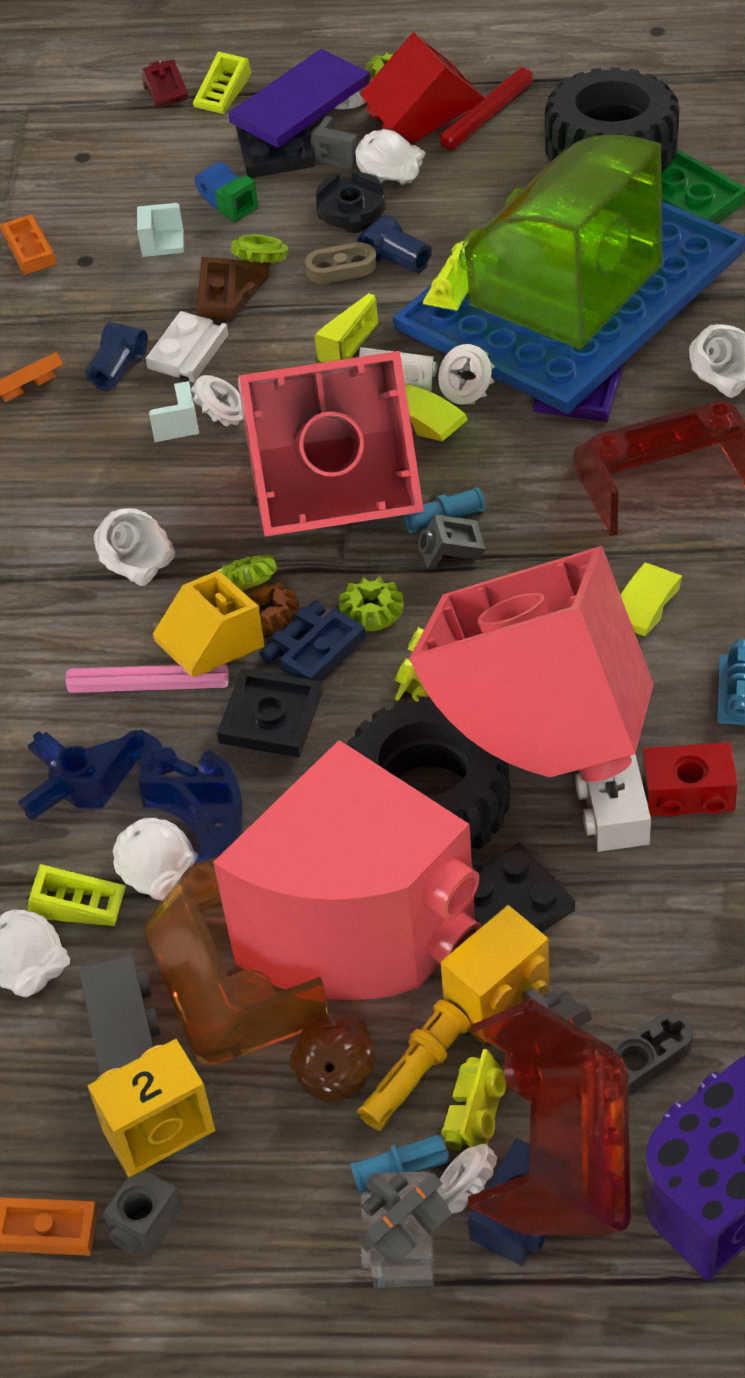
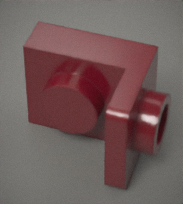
M174 59L165 62L155 61L143 68L142 84L145 90H149L156 109L188 99V92Z

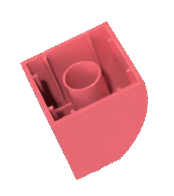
M400 351L239 375L237 381L249 457L265 537L424 512Z
M602 546L443 594L410 656V661L422 686L444 716L468 739L509 764L547 777H554L578 770L582 780L596 782L623 772L632 762L630 756L636 754L654 683Z
M340 740L213 862L235 964L267 983L301 995L322 999L365 1000L394 996L416 990L441 965V961L482 927L475 920L474 894L479 884V873L472 869L469 823Z

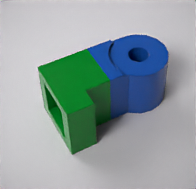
M217 162L196 174L195 184L201 196L234 223L259 209L255 181L247 175L242 178L238 177L223 162ZM236 201L243 202L244 205L237 209Z

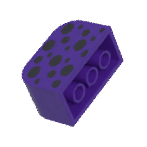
M745 1056L735 1061L721 1074L715 1071L708 1075L700 1084L697 1093L686 1103L678 1101L673 1104L662 1117L661 1123L653 1131L647 1145L644 1186L646 1215L653 1228L706 1281H709L745 1249Z

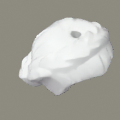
M386 129L366 134L355 150L356 162L360 171L376 177L381 184L384 180H396L400 185L411 184L418 175L419 167L422 165V160L426 154L420 147L410 145L400 134Z
M715 324L708 326L689 346L691 368L699 379L717 387L719 392L727 397L733 398L739 395L745 388V332L730 325Z
M127 508L110 512L94 534L95 548L99 555V561L109 570L127 577L131 582H135L139 586L148 584L157 574L158 569L168 566L175 557L174 547L167 538L165 530L159 527L158 522L146 512L138 509Z
M157 818L138 820L118 835L113 848V863L116 873L122 877L126 884L134 887L138 893L148 894L154 900L166 901L173 898L181 891L183 885L194 880L197 873L204 867V862L200 859L199 854L193 850L186 834L168 820H159Z
M13 909L0 915V987L12 990L15 995L29 997L43 989L49 980L58 977L63 969L70 964V958L66 949L61 946L59 935L56 933L54 926L48 923L44 916H39L34 912Z

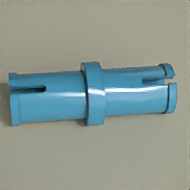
M478 487L449 497L442 494L435 496L434 501L423 504L424 512L403 515L407 530L412 534L427 528L434 514L461 518L477 512L485 511V500Z

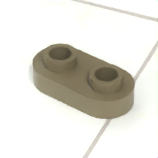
M362 242L318 249L309 253L305 259L308 279L319 284L362 278L371 274L377 266L375 249L371 245Z

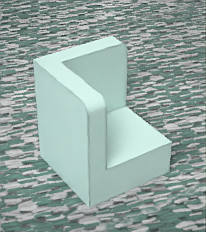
M178 203L137 207V231L142 257L184 252V229Z
M189 381L174 384L178 405L149 411L155 442L199 434Z

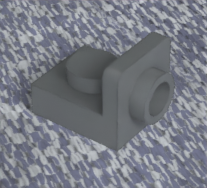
M325 116L319 127L314 128L311 136V146L315 149L316 163L354 170L357 166L355 154L357 148L356 134L334 130L333 117Z
M437 514L433 515L427 528L422 530L418 540V549L423 555L425 566L427 569L433 570L436 569L443 555L480 560L486 550L476 520Z

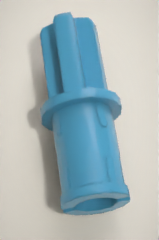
M436 1135L396 1149L395 1144L391 1145V1151L356 1163L352 1162L350 1166L358 1191L361 1194L369 1190L366 1182L374 1174L382 1176L387 1182L397 1173H401L406 1178L407 1176L447 1163L449 1161V1154L443 1138Z

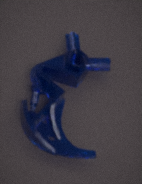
M132 730L122 738L89 748L82 746L65 748L47 732L42 734L38 731L33 735L34 741L28 744L29 751L49 767V780L18 801L19 806L25 811V815L30 820L36 819L62 799L71 802L77 808H103L135 763L141 760L138 784L143 808H160L181 818L192 828L199 840L200 852L196 862L186 874L177 880V884L185 892L215 870L213 862L243 834L245 815L238 781L229 764L210 749L206 750L200 760H198V765L205 772L203 773L199 771L197 766L177 758L172 748H162L160 741L144 730ZM174 771V772H177V773H179V774H181V775H183V776H185V777H162V776L165 775L166 773H171V772ZM217 823H222V824H223V825L218 826V827H217V826H214V825L217 824Z

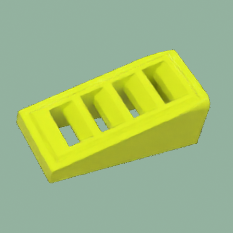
M218 51L193 101V106L225 114L251 75L248 58ZM219 82L228 83V85L219 84ZM214 90H218V91H222V92H224V93H223V94H220V93H215V92H213V91H214ZM208 98H213V99H217V100H220V101H219V103H218V102L210 101V100H207V99H208Z
M368 293L316 333L314 338L317 358L320 362L352 358L378 324L375 295Z
M40 864L28 900L27 912H34L39 916H44L46 920L115 926L126 885ZM48 891L56 892L55 897L47 896ZM65 893L74 894L72 901L63 900ZM83 895H92L89 906L80 904ZM101 896L110 897L106 910L97 908Z

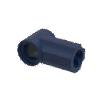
M387 215L381 216L357 238V242L367 243L375 249L377 262L385 258L418 274L427 267V263L432 256L430 245L404 233L400 224L394 218Z
M108 322L102 331L100 349L85 370L87 380L92 382L97 389L109 391L111 387H116L132 361L139 362L144 357L148 345L147 331L124 324Z

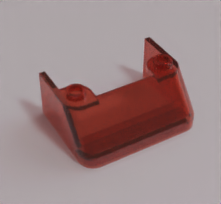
M716 401L603 432L579 443L574 450V468L609 535L618 534L619 490L610 474L720 444L745 486V421L734 405L723 401Z
M534 999L525 1001L472 1024L473 1034L505 1052V1081L510 1089L530 1102V1173L468 1196V1207L522 1235L608 1236L627 1229L631 1221L628 1072L619 1053Z

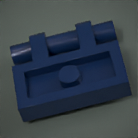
M314 600L307 608L301 607L291 617L292 622L282 631L276 630L267 639L268 644L259 654L269 664L278 656H282L280 658L281 670L292 677L321 681L366 638L365 627L334 608L324 618L320 617L325 613V608L320 602ZM302 633L306 634L299 641L296 640Z

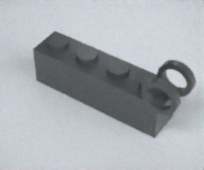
M132 954L78 968L100 1075L110 1069L121 1068L140 1058L148 1049L154 1047L152 1037L161 1035L155 1008L146 1010L144 998L152 996L146 969L137 971ZM209 1135L176 1153L189 1154L199 1150L205 1145Z

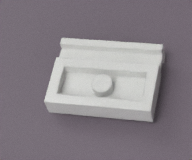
M180 311L147 355V368L180 378L182 375L187 376L189 381L195 382L227 338V324L221 323L218 326L213 324L211 319Z

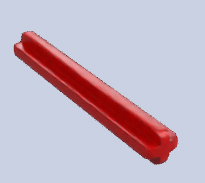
M519 67L488 93L479 104L469 109L440 134L441 146L446 147L449 151L459 146L533 82L532 72L524 67Z

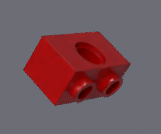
M731 742L643 748L642 778L650 816L674 817L679 814L705 812L708 814H719L724 811H735L738 784Z

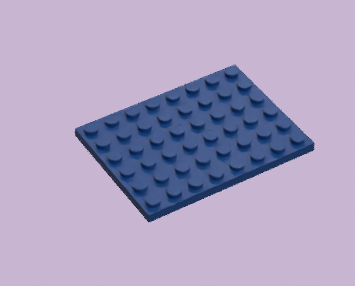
M560 175L473 249L474 260L483 261L484 266L458 311L423 304V300L431 288L430 285L393 317L394 329L445 354H448L453 348L460 345H475L489 353L488 358L495 366L492 369L491 377L569 414L745 252V236L626 185H623V188H613V186L607 185L599 188L593 187L591 183L583 185L575 182L573 177L566 178Z

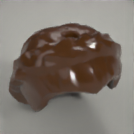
M321 1017L315 1021L308 1022L303 1027V1031L300 1033V1040L290 1055V1068L295 1072L298 1083L307 1093L324 1102H340L348 1099L364 1087L368 1077L373 1073V1065L376 1060L374 1056L375 1044L369 1037L370 1033L367 1030L366 1024L361 1020H355L350 1017L336 1021ZM328 1063H332L334 1065V1070L332 1072L326 1071V1065Z

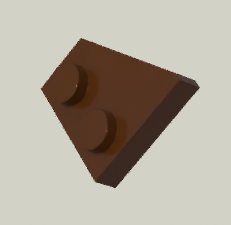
M201 257L197 316L233 319L269 278L270 263Z

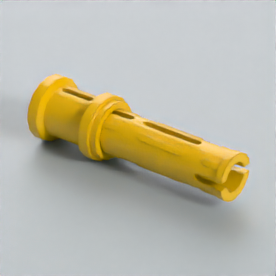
M438 1000L435 1003L433 1015L421 1030L416 1029L411 1033L410 1046L404 1055L396 1062L372 1095L357 1110V1113L361 1115L360 1118L373 1129L381 1131L393 1113L412 1092L423 1075L432 1065L443 1063L447 1058L446 1050L460 1033H467L470 1029V1020L452 1003L445 1000Z

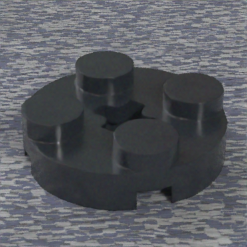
M351 172V178L340 179V174L327 178L316 190L317 216L320 220L335 227L345 228L349 233H359L365 229V225L377 220L386 209L383 185L376 177L363 172Z

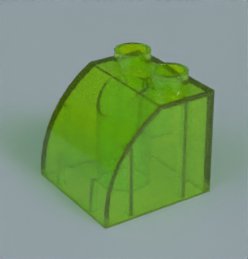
M601 135L583 139L562 151L524 188H516L509 195L504 207L482 228L477 227L470 231L462 244L459 261L462 269L467 271L470 305L581 350L663 265L661 144L627 135Z

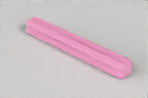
M226 664L214 668L209 673L200 674L193 678L180 665L70 668L66 672V687L68 692L71 693L226 688L229 685V669Z

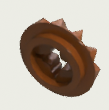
M264 582L261 587L248 588L246 591V595L259 606V612L260 605L265 606L268 602L273 601L274 607H267L265 611L260 612L263 636L272 635L276 630L282 631L292 622V615L300 609L299 600H297L294 590L285 589L281 582L276 583L274 586H269Z

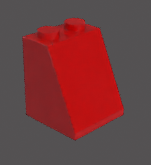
M414 31L360 93L362 98L368 103V106L365 108L366 111L378 122H384L381 128L395 131L408 141L410 145L471 109L484 99L482 94L449 59Z

